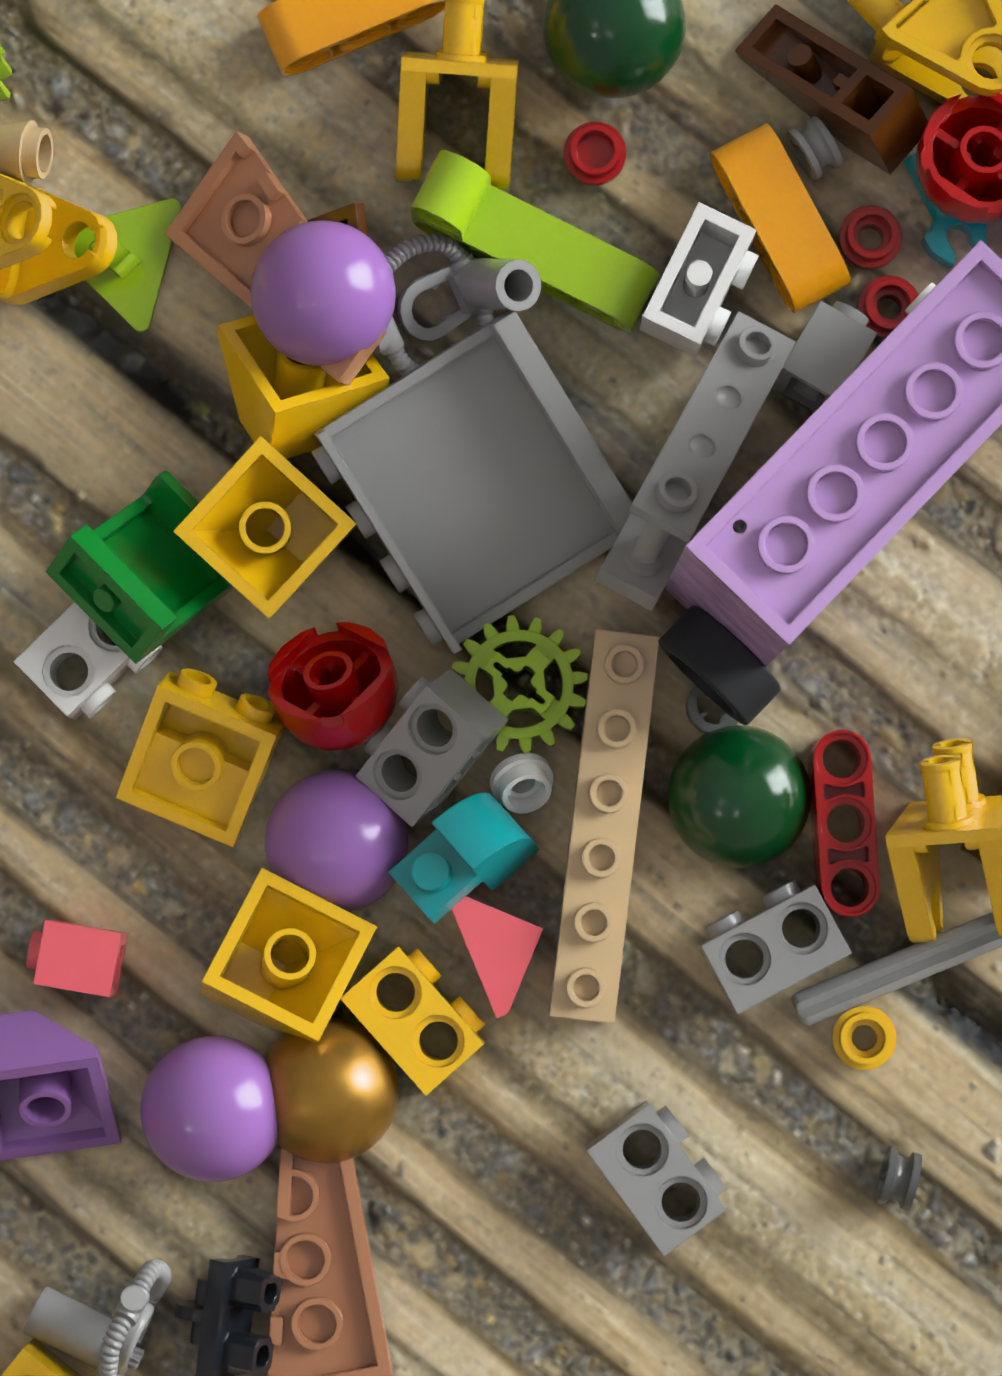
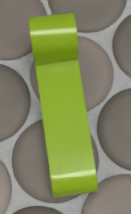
M447 150L439 151L410 207L413 224L423 232L430 235L436 233L437 235L443 234L445 237L450 236L453 241L456 240L459 245H462L464 250L472 251L474 258L527 261L536 268L540 275L541 292L624 332L630 333L633 331L660 277L659 272L646 262L492 186L491 176L487 171L467 158Z

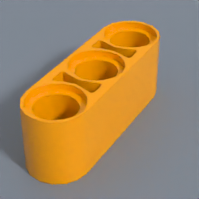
M276 0L264 7L258 13L257 19L281 74L291 76L311 70L422 23L441 13L445 9L446 0Z
M765 123L709 152L713 169L741 223L756 229L752 243L780 296L792 313H796L851 284L849 271L782 143L769 124Z

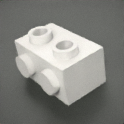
M698 202L642 316L639 330L694 357L697 356L703 342L715 346L731 314L730 311L722 308L721 305L731 285L743 290L759 255L749 251L756 229Z

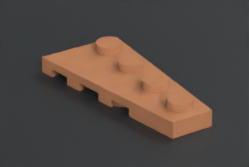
M236 131L164 234L252 308L251 281L261 254L281 233L308 221L247 135ZM382 332L378 340L368 349L360 350L353 356L338 363L322 365L320 367L336 381L350 385L384 338L386 332Z
M281 1147L273 1274L279 1276L282 1279L279 1303L276 1305L275 1310L271 1311L269 1337H271L274 1348L272 1364L267 1376H393L354 1158L338 1163H315L295 1157Z

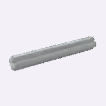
M993 912L937 934L936 940L913 944L796 992L792 996V1000L800 1021L805 1025L815 1024L1002 947V936L998 934Z

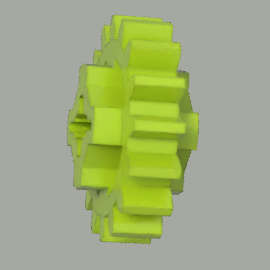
M515 615L508 616L506 631L499 634L489 622L484 624L483 631L486 641L482 645L470 639H466L463 643L468 654L472 656L469 663L461 661L453 662L452 670L458 675L465 677V681L475 690L479 669L493 680L494 697L489 703L507 719L512 713L530 711L543 719L542 722L524 728L504 725L497 734V752L503 753L510 740H519L522 753H530L532 739L540 737L549 748L554 746L555 739L551 729L558 725L562 729L571 732L575 724L566 714L568 708L582 709L587 701L580 695L573 693L574 686H580L588 682V673L572 672L570 666L581 656L579 648L570 649L566 652L559 648L565 634L560 628L548 638L541 635V618L535 617L528 630H519V624ZM513 643H525L535 646L525 657L506 659L499 652L495 651L502 646ZM553 661L556 663L562 679L560 701L556 700L545 687L544 673ZM495 667H499L505 673L510 672L515 676H519L524 670L529 671L533 675L530 687L536 693L535 697L544 704L538 703L532 697L528 699L521 694L513 701L505 696L508 684L503 679V674Z

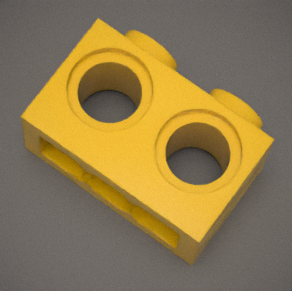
M398 946L345 993L341 1000L424 1095L427 1096L484 1045L485 1041L478 1035L477 1031L485 1023L461 996L450 1003L434 984L442 977V974L418 947L408 955L401 946ZM400 973L412 981L415 988V996L410 1006L402 1010H392L381 1002L378 995V987L386 975ZM432 1022H445L455 1030L458 1037V1045L455 1051L444 1058H435L428 1055L423 1050L420 1041L421 1032L425 1026Z

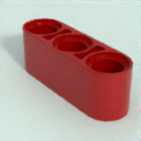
M840 729L829 732L815 741L808 754L807 766L811 787L810 813L815 885L829 911L838 916L854 917L864 914L874 906L878 899L880 888L872 760L869 746L861 736L852 731ZM830 743H843L854 753L855 767L851 774L845 778L829 774L824 767L822 760L823 752ZM839 805L852 809L859 819V831L849 842H840L828 832L827 817L831 810ZM844 869L857 873L862 879L864 886L863 895L852 906L841 905L835 900L831 892V883L834 876Z

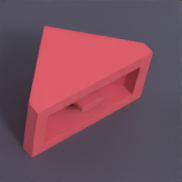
M465 896L451 910L496 1018H499L510 1011L543 928Z

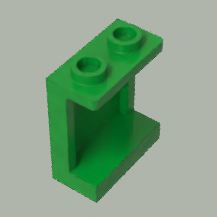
M163 471L157 475L143 495L96 529L92 530L86 524L72 534L45 571L135 664L228 594L233 587L173 532L199 502L168 471Z

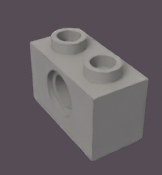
M820 301L771 389L814 413L858 368L877 335V332L866 327L869 319L857 309L843 302L836 301L831 307Z

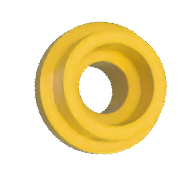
M856 1006L846 1010L838 1017L833 1026L831 1038L833 1049L843 1063L854 1069L871 1070L880 1067L888 1061L895 1050L897 1037L892 1021L884 1012L871 1006ZM861 1025L869 1026L875 1035L874 1043L865 1050L857 1049L852 1042L853 1031Z

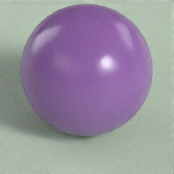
M325 220L298 224L277 236L261 254L253 272L250 288L252 311L265 338L285 356L294 361L312 366L338 363L353 356L358 351L368 349L373 345L382 332L387 330L393 315L396 298L394 276L390 264L377 244L366 234L352 226Z
M346 770L321 771L294 783L283 793L273 807L265 832L266 858L272 873L348 912H352L373 904L395 884V879L388 872L407 856V825L396 812L356 777V772Z
M223 1036L194 1038L170 1050L150 1072L142 1092L140 1105L141 1123L147 1142L155 1155L174 1172L201 1182L233 1180L257 1168L278 1143V1124L271 1076L265 1056L252 1046L237 1039Z

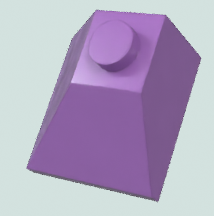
M35 1010L0 1014V1161L121 1143V1132L98 1048Z

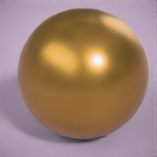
M330 1018L318 1043L283 1033L265 1052L264 1056L271 1076L278 1124L277 1144L287 1152L310 1162L338 1163L355 1158L368 1151L388 1130L398 1106V1074L391 1056L365 1028L350 1021Z

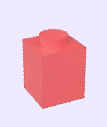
M45 920L43 932L34 930L28 947L26 967L35 969L33 984L105 997L117 996L129 933L59 920Z

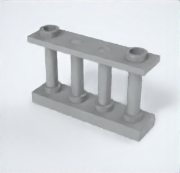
M738 311L628 510L631 514L594 581L650 611L653 610L685 546L692 538L796 341Z

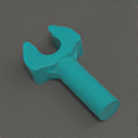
M916 153L907 157L903 162L932 217L930 230L921 241L922 246L933 260L947 268H951L956 262V257L952 247L947 242V232L953 229L961 230L965 233L968 243L973 248L980 240L986 244L987 224L963 222L942 213L926 197L916 176Z

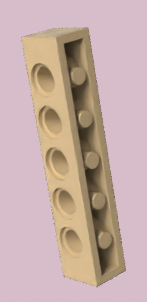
M599 629L595 630L593 636L586 694L587 701L584 711L550 997V1016L615 1024L659 650L658 640L660 637Z

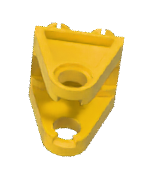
M446 0L442 48H437L435 53L406 51L401 57L396 182L412 183L413 180H421L429 84L439 85L443 74L478 76L477 87L490 89L485 171L491 176L492 186L500 190H509L519 59L487 57L488 52L482 51L483 15L486 0Z
M846 0L876 32L873 37L876 43L869 60L903 83L941 104L949 98L960 94L959 99L967 97L968 95L965 94L962 86L975 94L987 97L995 96L997 93L1002 94V55L1000 53L1002 51L1001 0H913L906 5H903L899 0ZM975 68L985 69L994 79L984 78L977 73Z
M0 173V301L11 305H25L97 276L108 268L117 249V232L114 224L107 217ZM85 227H89L95 233L94 247L92 251L87 250L85 254L77 258L74 252L76 237Z
M948 739L933 744L932 753L934 756L923 759L919 763L920 771H922L926 801L910 802L885 835L905 928L912 943L936 940V931L943 930V903L939 845L964 843L967 850L979 849L995 925L999 936H1002V795L985 796L978 793L972 750L974 746L971 739Z

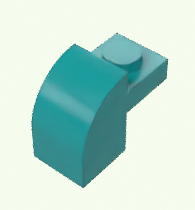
M483 792L460 801L432 822L436 830L388 873L435 924L482 881L493 892L540 849L494 796Z

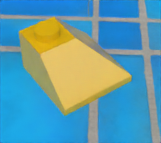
M254 314L218 325L217 336L240 422L254 443L262 436L286 459L311 452L320 447L321 445L313 432L376 394L389 384L388 375L373 353L350 385H346L336 381L320 366L303 364L280 353L265 338L256 322Z
M260 436L173 532L270 619L350 534L357 523Z
M261 868L202 980L199 994L256 1024L318 1043L377 926Z

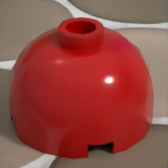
M997 93L995 96L988 97L983 95L967 96L959 99L960 94L946 100L929 118L917 145L916 176L926 197L942 213L963 222L991 223L1002 219V94Z
M337 622L338 631L326 632L318 635L316 628L313 627L302 631L284 644L270 662L267 677L270 681L268 694L271 703L283 726L299 741L325 751L346 750L366 743L382 731L392 716L399 688L397 673L385 640L370 627L352 622Z

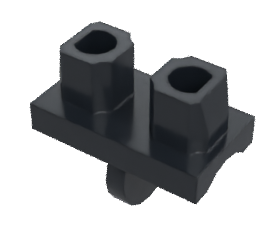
M238 1255L234 1259H210L208 1278L197 1279L195 1300L176 1301L175 1317L192 1321L190 1343L199 1345L195 1376H236L264 1372L271 1368L274 1348L271 1337L251 1333L253 1311L265 1313L275 1310L280 1299L282 1279L277 1275L260 1269V1258Z

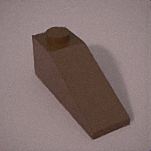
M777 4L771 8L735 50L741 60L808 116L818 117L830 134L839 142L891 175L919 143L928 120L912 87Z

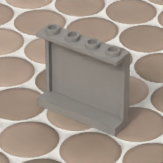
M506 311L313 432L321 446L313 450L311 454L331 485L340 479L343 480L355 499L345 508L353 521L357 523L356 526L363 537L367 539L376 533L389 555L379 560L391 582L399 593L410 587L423 609L413 614L421 630L433 647L444 641L447 648L453 654L462 650L459 644L481 631L484 624L488 622L492 624L612 548L631 514L628 511L632 504L631 500L516 311Z

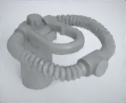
M426 233L424 235L419 234L417 237L412 236L409 240L405 239L403 243H399L397 247H393L385 255L392 273L401 264H404L405 261L420 253H441L449 257L451 261L450 265L413 280L403 289L398 299L397 313L399 322L406 333L418 340L433 341L442 338L472 315L476 316V331L493 320L494 316L491 314L493 310L520 312L529 309L536 303L541 292L540 275L529 262L517 259L474 258L472 251L464 250L463 246L459 245L456 240L453 241L450 236L445 237L443 234L437 235L433 233L430 235ZM449 281L460 307L451 314L442 313L440 315L441 321L432 327L424 328L417 324L412 313V305L416 296L427 289L437 290L439 284ZM392 317L385 331L386 335L373 352L375 354L387 355L395 371L399 372L403 377L420 365L412 361L408 354L405 353L403 348L405 343Z
M161 1259L146 1261L137 1272L133 1282L128 1284L121 1293L120 1299L112 1312L113 1318L46 1286L26 1322L23 1333L97 1369L98 1376H124L127 1368L135 1371L144 1356V1350L137 1346L140 1345L147 1332L154 1308L157 1307V1303L160 1302V1298L163 1297V1294L170 1285V1267Z

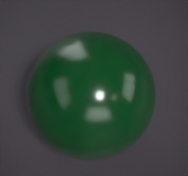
M547 0L543 16L545 45L551 61L559 73L576 88L603 98L634 96L659 83L670 72L680 56L686 34V16L682 0Z
M727 726L703 734L683 751L673 768L669 780L668 807L677 833L683 842L697 855L723 867L750 868L776 859L796 842L806 825L810 812V781L801 759L783 739L765 729L754 726Z

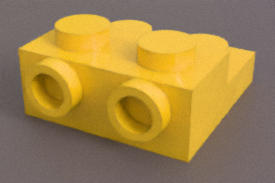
M186 668L182 669L178 675L170 671L157 685L115 798L230 847H234L239 840L258 788L267 774L285 727L279 718L274 715L275 710L272 703L261 696L244 693L237 700L216 691L217 681L204 672Z

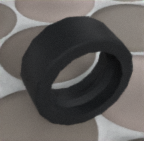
M691 606L658 640L661 649L669 659L717 706L743 725H748L781 691L778 681L765 665L725 626L700 607Z

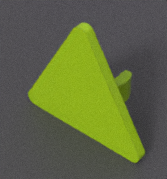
M174 198L105 216L114 224L117 232L115 256L107 269L99 275L85 280L139 333H144L150 329L173 241L164 233L182 209L179 201ZM85 227L76 237L74 252L77 258L85 254L87 250L92 251L94 247L95 233L89 227Z

